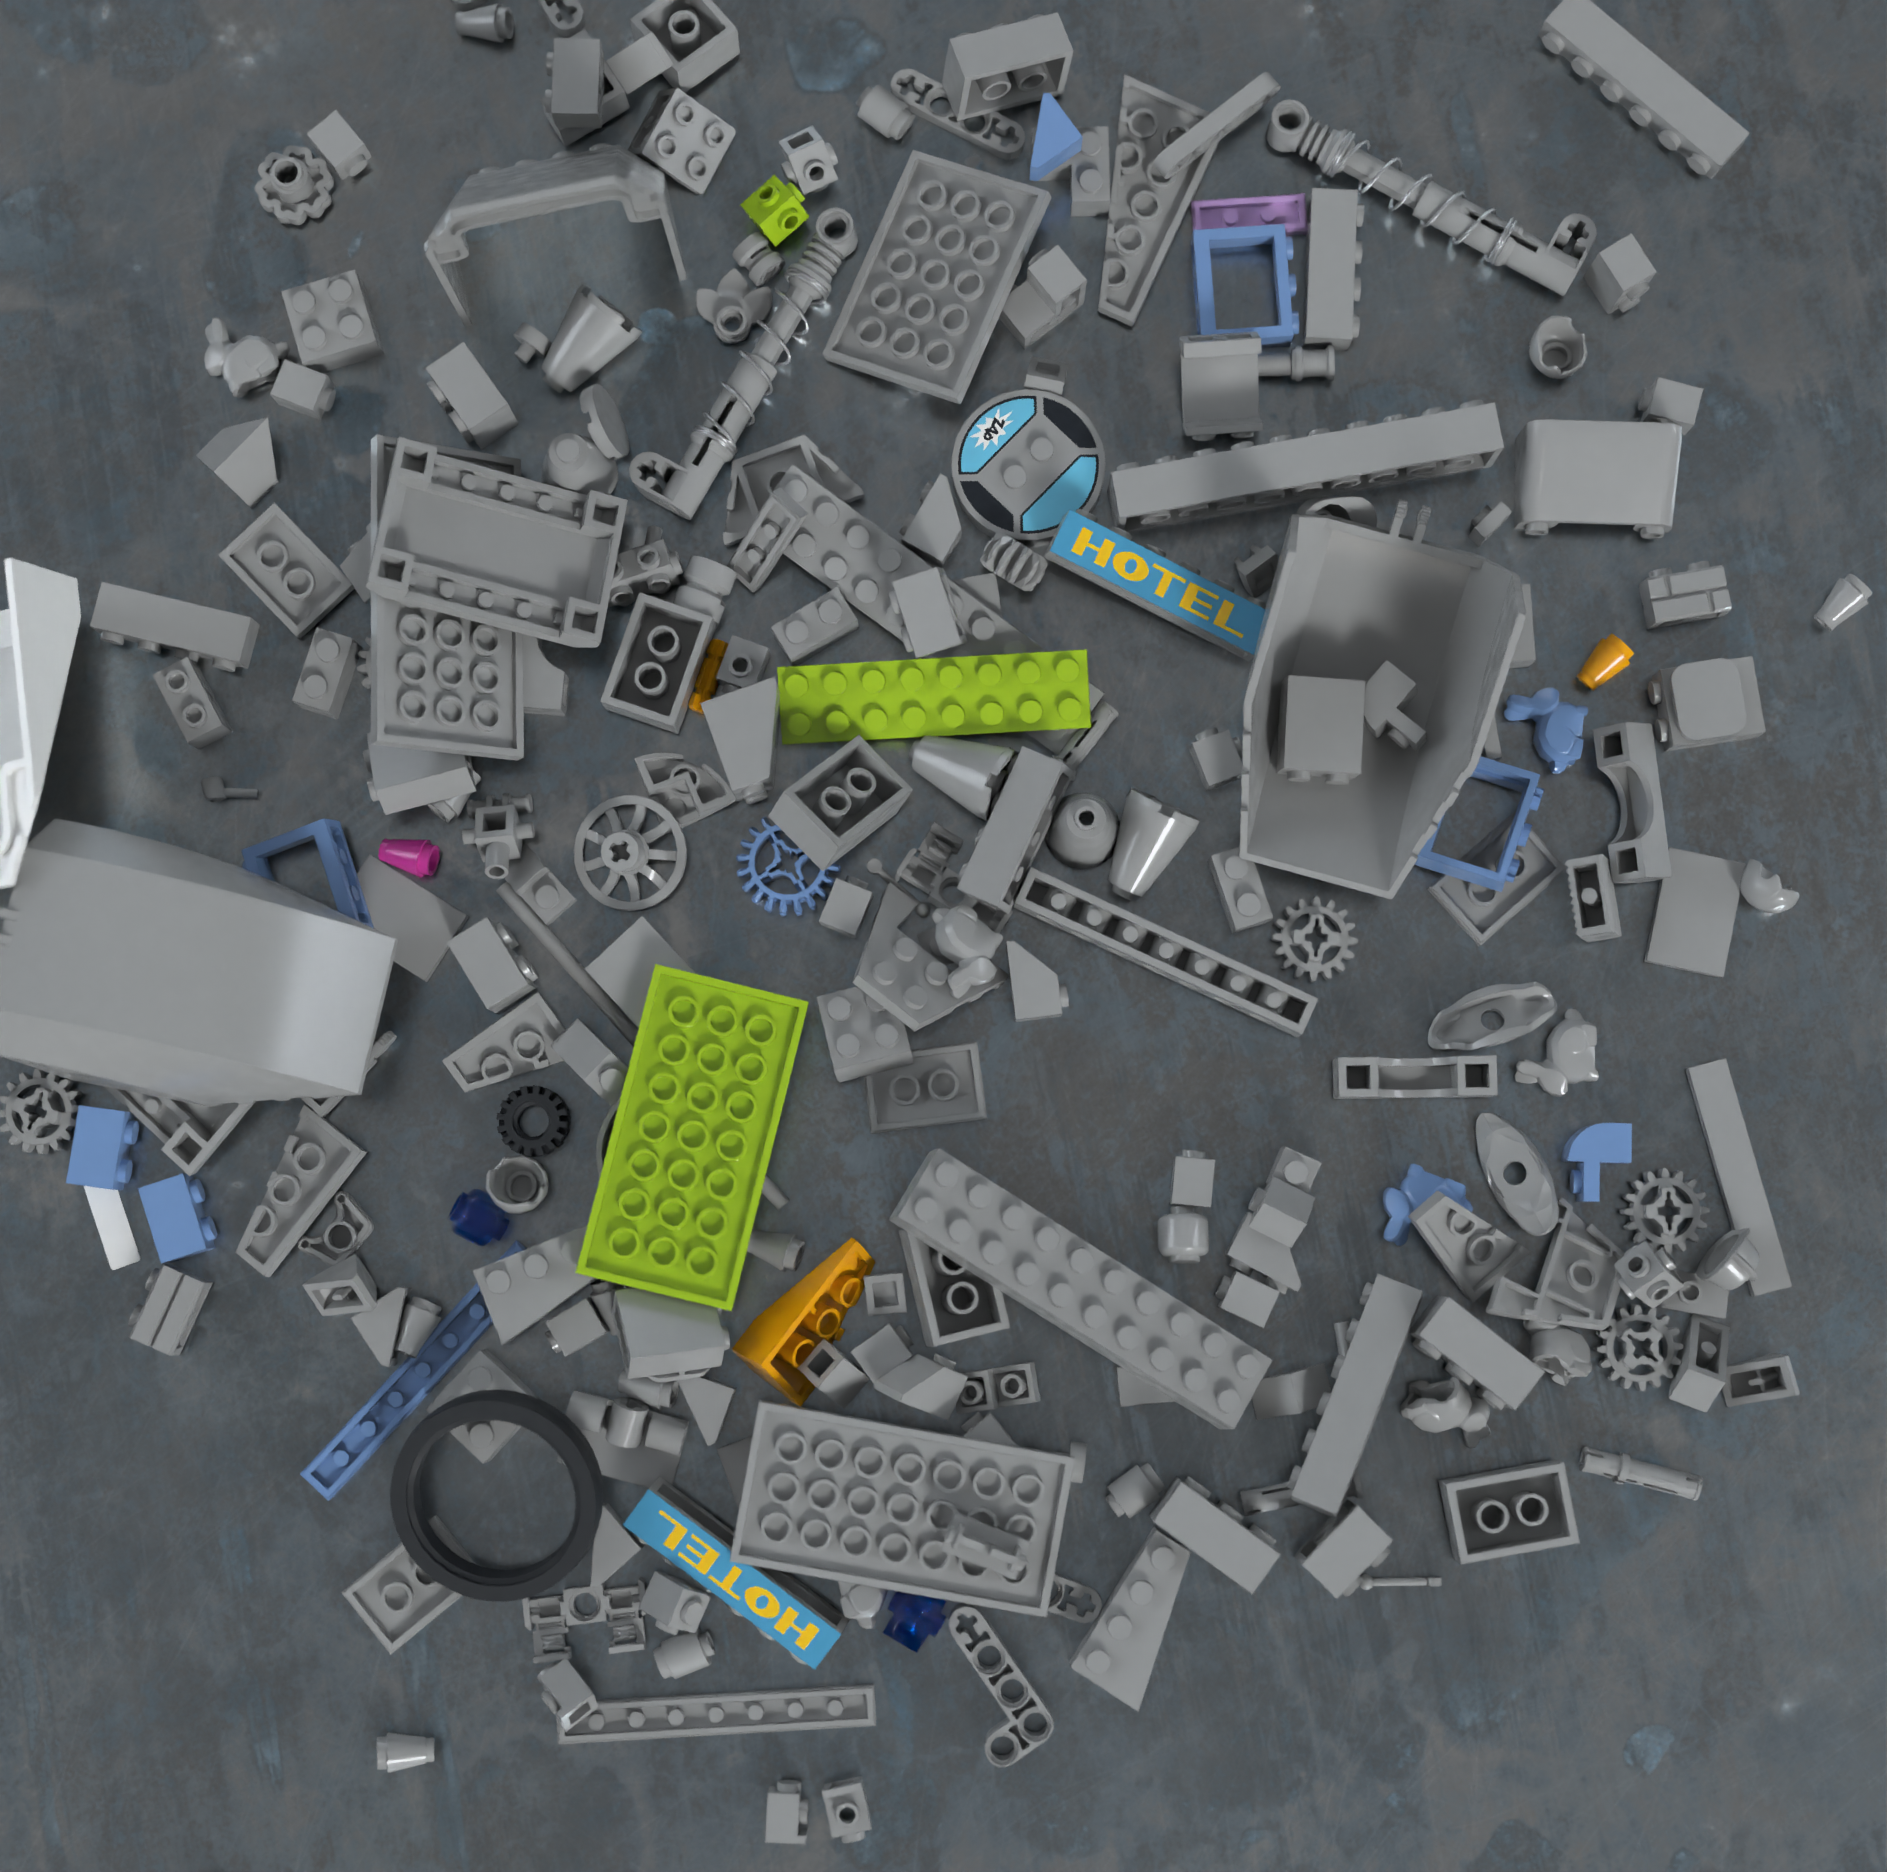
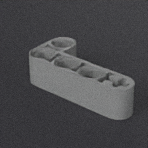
M960 1603L950 1612V1633L1007 1715L1006 1718L987 1732L985 1737V1754L993 1765L1008 1767L1051 1736L1054 1729L1053 1717L1050 1709L982 1610L977 1605ZM962 1613L967 1618L973 1615L976 1617L973 1621V1626L979 1637L984 1631L988 1633V1635L978 1638L972 1647H969L967 1644L973 1642V1636L966 1627L960 1630L957 1628L959 1625V1615ZM985 1646H994L1000 1651L1001 1656L996 1664L985 1665L978 1658L979 1651ZM1009 1679L1020 1681L1024 1687L1022 1694L1017 1698L1010 1699L1005 1697L1001 1692L1002 1684ZM1031 1713H1040L1046 1718L1047 1722L1042 1730L1032 1732L1025 1727V1718ZM1000 1736L1010 1738L1014 1743L1011 1752L1006 1755L996 1754L991 1748L995 1738Z

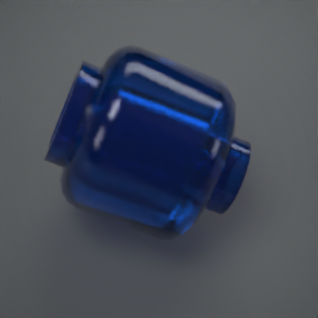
M473 1189L468 1194L461 1192L448 1216V1220L452 1221V1231L455 1235L480 1247L486 1246L492 1239L500 1241L510 1220L504 1217L506 1211L496 1206L490 1195L481 1189Z

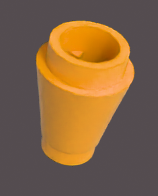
M1611 633L1606 639H1600L1578 673L1577 678L1586 687L1594 691L1598 686H1601L1630 664L1629 659L1634 655V652L1621 639Z

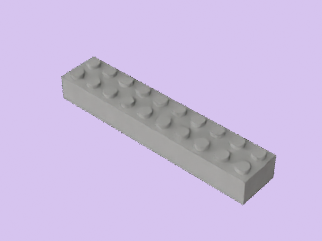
M1473 400L1461 404L1460 409L1445 411L1444 407H1434L1421 413L1422 416L1407 418L1406 414H1396L1384 418V423L1369 425L1368 421H1357L1346 425V429L1331 432L1330 428H1319L1309 431L1307 437L1292 439V435H1280L1271 438L1268 444L1254 446V442L1248 441L1231 446L1230 451L1216 453V449L1209 448L1194 452L1191 458L1178 460L1177 456L1170 455L1158 458L1154 461L1155 464L1140 467L1137 462L1122 464L1116 467L1117 471L1111 472L1107 490L1114 527L1131 533L1302 502L1315 497L1324 498L1489 468L1504 449L1495 402L1483 404L1482 400Z
M940 1148L927 1154L889 1218V1221L1219 1429H1235L1272 1362V1359Z

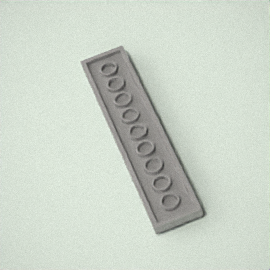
M792 464L773 491L781 487L808 512V515L783 554L832 590L838 587L845 600L903 641L901 630L906 628L903 615L895 614L889 598V592L894 590L892 581L934 567ZM761 509L758 511V513L756 514V516L754 517V519H753V520L751 521V523L749 524V526H748L749 529H750L751 525L753 524V522L755 521V519H756V517L758 516V514L760 513ZM948 578L968 643L924 656V658L1045 652L1047 650ZM1089 682L1092 712L1105 693ZM1078 729L1025 732L1058 755Z

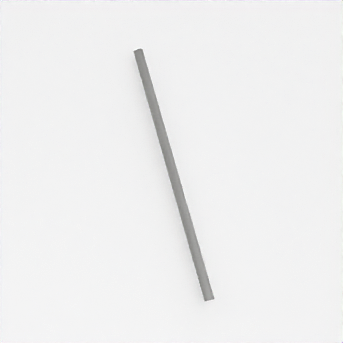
M505 882L496 890L499 896L634 1047L638 1028L586 972L579 961L524 899L514 891L509 883ZM766 1174L762 1193L777 1210H780L789 1202V1199Z

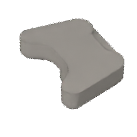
M340 1191L334 1196L336 1216L327 1229L319 1236H304L298 1241V1248L301 1251L331 1267L355 1254L374 1230L373 1220L350 1193Z

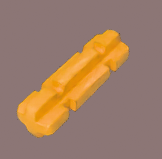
M712 639L707 649L708 658L703 660L694 686L696 692H692L688 703L689 708L695 712L704 714L700 703L712 699L710 698L711 695H715L718 686L716 676L728 647L727 642Z

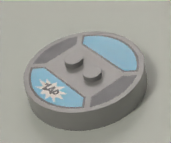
M1033 389L1015 390L1000 394L979 406L968 417L957 435L951 465L955 496L966 517L975 527L990 538H993L996 533L1003 532L1027 547L1048 545L1063 516L1069 509L1074 512L1077 509H1082L1089 513H1092L1101 495L1106 463L1103 444L1099 433L1089 417L1075 404L1057 394Z

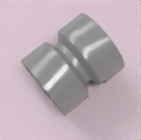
M690 556L683 575L687 584L679 586L673 604L712 616L715 624L719 625L726 606L722 601V597L730 595L737 573L716 561L700 556Z

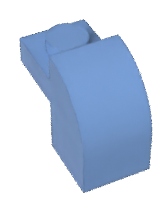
M1599 1123L1589 1125L1576 1131L1567 1140L1562 1150L1561 1162L1576 1163V1170H1571L1570 1191L1571 1193H1576V1202H1599L1600 1163H1632V1123Z

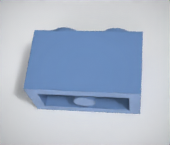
M79 1105L66 1183L111 1190L124 1189V1183L130 1181L133 1167L132 1160H128L130 1146L135 1144L139 1132V1123L135 1121V1116L131 1112Z
M182 1173L138 1188L161 1264L174 1263L216 1248L213 1239L217 1238V1230L212 1218L205 1215L202 1202L206 1200L199 1179L194 1180L193 1175L189 1176L186 1173Z

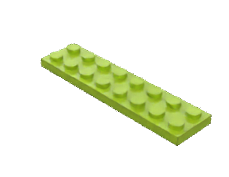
M1087 649L777 667L782 745L851 741L858 735L864 740L1092 727Z

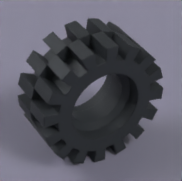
M535 1085L523 1086L519 1090L509 1093L507 1100H503L500 1104L502 1108L500 1113H497L496 1120H499L497 1130L502 1135L503 1139L501 1140L505 1145H508L516 1153L533 1157L554 1152L555 1148L560 1147L564 1143L563 1139L569 1134L570 1129H568V1125L571 1123V1116L568 1115V1107L561 1097L550 1089ZM530 1106L543 1108L549 1119L547 1129L541 1135L535 1137L523 1133L519 1125L521 1113Z

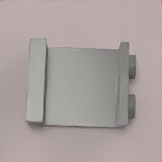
M1257 331L1180 336L1182 420L1186 436H1192L1193 440L1206 441L1215 439V434L1231 433L1233 438H1248L1254 436V431H1263V422L1259 416L1258 354H1262L1261 337Z

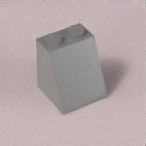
M775 677L700 703L737 802L745 800L746 804L759 802L768 797V791L774 789L780 723V691Z

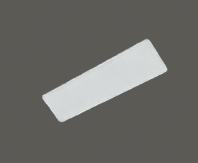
M84 1186L111 1270L140 1261L141 1258L118 1190Z

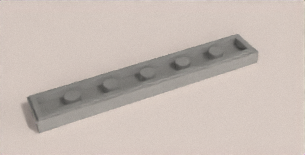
M1724 1058L1686 1068V1074L1731 1229L1742 1230L1749 1228L1750 1233L1747 1238L1760 1255V1261L1755 1270L1757 1279L1755 1281H1747L1750 1295L1755 1297L1792 1287L1727 1060Z

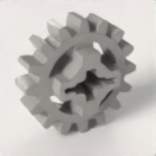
M1315 896L1311 906H1307L1302 898L1297 901V911L1289 906L1283 910L1288 918L1287 921L1284 919H1277L1275 921V925L1282 931L1271 936L1272 941L1280 942L1281 945L1273 954L1274 956H1285L1286 960L1281 966L1283 970L1291 965L1296 968L1294 978L1298 979L1306 972L1308 973L1309 982H1315L1318 973H1321L1325 980H1329L1332 978V967L1340 973L1346 969L1341 961L1342 958L1345 960L1353 959L1354 954L1347 948L1357 944L1358 939L1350 937L1348 932L1356 926L1355 923L1345 924L1342 920L1348 912L1346 909L1338 913L1333 911L1335 901L1331 900L1323 907L1321 906L1320 898ZM1307 915L1306 926L1302 930H1290L1298 918ZM1324 917L1333 922L1338 932H1332L1324 923ZM1314 927L1317 937L1323 938L1324 941L1316 947L1315 952L1312 948V942L1305 941V937L1312 933ZM1290 947H1297L1305 956L1304 962L1294 955ZM1339 948L1331 961L1321 964L1323 953L1327 949Z
M40 1069L34 1070L33 1079L28 1073H20L19 1080L21 1084L8 1082L6 1086L11 1094L9 1096H0V1102L6 1104L5 1110H0V1117L6 1118L7 1122L0 1127V1132L13 1133L8 1141L11 1145H18L23 1141V1152L31 1153L36 1146L38 1154H48L49 1145L54 1150H62V1139L73 1141L74 1134L71 1130L76 1125L79 1105H76V1100L83 1095L82 1092L69 1090L73 1085V1080L65 1078L59 1082L60 1076L49 1073L46 1078L45 1071ZM40 1086V1088H36L33 1095L23 1098L24 1094L29 1090ZM60 1096L63 1099L65 1111H63L59 1102ZM37 1106H42L44 1110H47L45 1117L35 1113ZM17 1112L23 1121L22 1127L19 1123ZM55 1125L60 1126L53 1134L42 1138L43 1135H46L49 1128Z
M1667 1168L1659 1169L1657 1178L1651 1171L1644 1172L1645 1183L1633 1180L1630 1184L1635 1193L1623 1194L1622 1196L1624 1200L1630 1202L1629 1208L1620 1210V1214L1630 1216L1631 1220L1623 1226L1624 1229L1636 1230L1637 1233L1632 1240L1634 1243H1641L1647 1240L1655 1249L1660 1245V1249L1663 1247L1669 1254H1671L1673 1244L1678 1251L1687 1250L1685 1240L1698 1242L1700 1239L1694 1231L1696 1229H1706L1708 1226L1700 1220L1701 1214L1710 1212V1208L1700 1207L1699 1201L1706 1197L1705 1192L1694 1193L1693 1189L1697 1181L1690 1179L1685 1183L1682 1182V1171H1675L1671 1178H1669ZM1655 1187L1653 1189V1197L1645 1205H1641L1645 1194ZM1675 1188L1685 1196L1688 1204H1684L1676 1196ZM1664 1205L1665 1207H1671L1672 1214L1667 1216L1658 1215V1207H1663ZM1684 1218H1689L1684 1229L1677 1234V1226ZM1642 1219H1646L1654 1226V1234L1644 1226Z
M1632 1304L1630 1314H1628L1624 1308L1619 1307L1616 1309L1618 1319L1611 1318L1607 1331H1596V1335L1603 1339V1345L1595 1346L1594 1351L1604 1354V1358L1597 1363L1598 1367L1611 1368L1606 1377L1611 1381L1622 1377L1620 1384L1622 1388L1629 1389L1633 1381L1637 1391H1645L1647 1381L1654 1388L1661 1387L1659 1379L1661 1375L1670 1379L1674 1376L1669 1369L1670 1364L1681 1365L1682 1361L1674 1356V1351L1683 1349V1344L1673 1342L1672 1338L1680 1331L1678 1328L1666 1327L1670 1320L1668 1315L1663 1314L1655 1318L1656 1308L1652 1309L1648 1306L1644 1314H1642L1641 1306ZM1634 1321L1648 1323L1639 1331H1634L1626 1326V1324ZM1629 1338L1644 1341L1641 1348L1645 1351L1644 1354L1646 1356L1633 1354L1636 1348ZM1615 1339L1618 1341L1619 1354L1616 1357L1613 1350ZM1660 1339L1663 1342L1662 1356L1659 1354L1658 1341ZM1640 1364L1651 1370L1643 1374L1629 1373L1631 1369L1633 1370Z

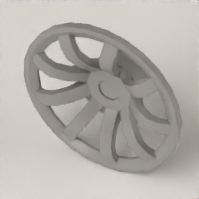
M622 795L610 798L599 804L587 815L576 835L574 864L579 879L593 898L617 910L636 911L657 905L673 892L685 870L687 845L681 825L665 806L651 798L639 795ZM625 804H636L635 814L630 826L627 829H623L621 819L615 807ZM649 808L658 813L664 821L654 829L641 835L639 831L645 818L646 809ZM604 812L608 816L612 827V834L608 837L590 830L595 820ZM670 829L672 830L677 851L649 849V843L658 839ZM585 838L602 846L600 857L584 862L583 848ZM648 859L676 861L674 871L668 882L647 864ZM607 866L610 868V873L604 886L599 890L591 881L587 871ZM640 872L645 875L660 891L651 897L641 900L636 874ZM621 875H624L628 883L630 902L609 897Z

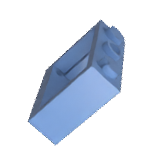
M1285 224L1193 230L1190 247L1197 335L1257 331L1261 337V349L1290 347L1294 334H1299L1298 311H1292L1291 297H1296L1295 274H1289L1288 260H1293L1292 236L1286 237ZM1272 244L1279 326L1216 330L1210 248Z
M1480 756L1478 765L1471 777L1522 792L1496 872L1433 852L1445 814L1439 821L1438 828L1432 838L1427 840L1418 854V859L1414 865L1502 892L1506 881L1514 882L1520 860L1513 858L1518 845L1526 846L1532 824L1525 822L1530 809L1538 810L1544 789L1537 787L1540 774Z
M323 818L241 850L244 858L242 868L274 881L267 857L315 839L338 912L374 928L340 821Z

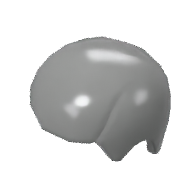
M1550 316L1536 328L1529 342V357L1534 366L1547 377L1555 379L1568 378L1581 369L1586 359L1585 334L1578 332L1572 327L1571 318L1567 316Z
M1749 860L1741 876L1740 889L1750 905L1767 913L1784 912L1796 905L1799 899V892L1793 891L1791 886H1787L1785 889L1782 888L1778 875H1774L1762 867V863L1759 861Z
M525 1155L503 1157L493 1170H488L486 1175V1190L498 1208L510 1214H524L532 1211L543 1201L548 1192L549 1183L546 1171L539 1161Z

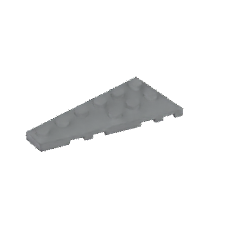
M1125 74L1098 312L1133 327L1219 141L1169 179H1165L1153 165L1155 158L1171 143L1208 116L1210 112Z

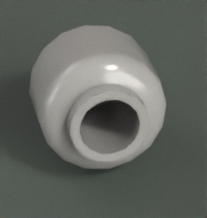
M1172 1206L1171 1214L1163 1215L1158 1219V1249L1160 1254L1168 1257V1262L1173 1264L1200 1262V1256L1207 1254L1209 1251L1207 1218L1202 1214L1195 1213L1194 1206Z

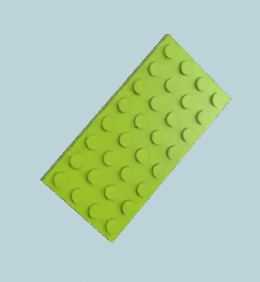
M655 964L576 1274L732 1311L809 1004L808 1001Z

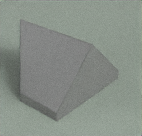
M268 417L223 428L196 455L250 508H253L279 482L276 477Z

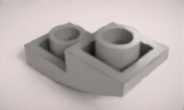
M1034 1361L962 1373L968 1376L956 1403L957 1414L1041 1401Z

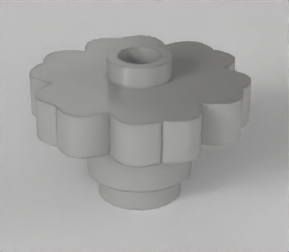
M288 145L282 155L271 152L266 156L265 161L258 166V173L262 179L256 183L255 191L259 196L260 204L265 211L274 212L281 223L301 225L306 220L307 215L319 218L323 214L324 209L331 204V197L327 191L333 187L334 179L325 160L315 158L309 148H298L294 145Z

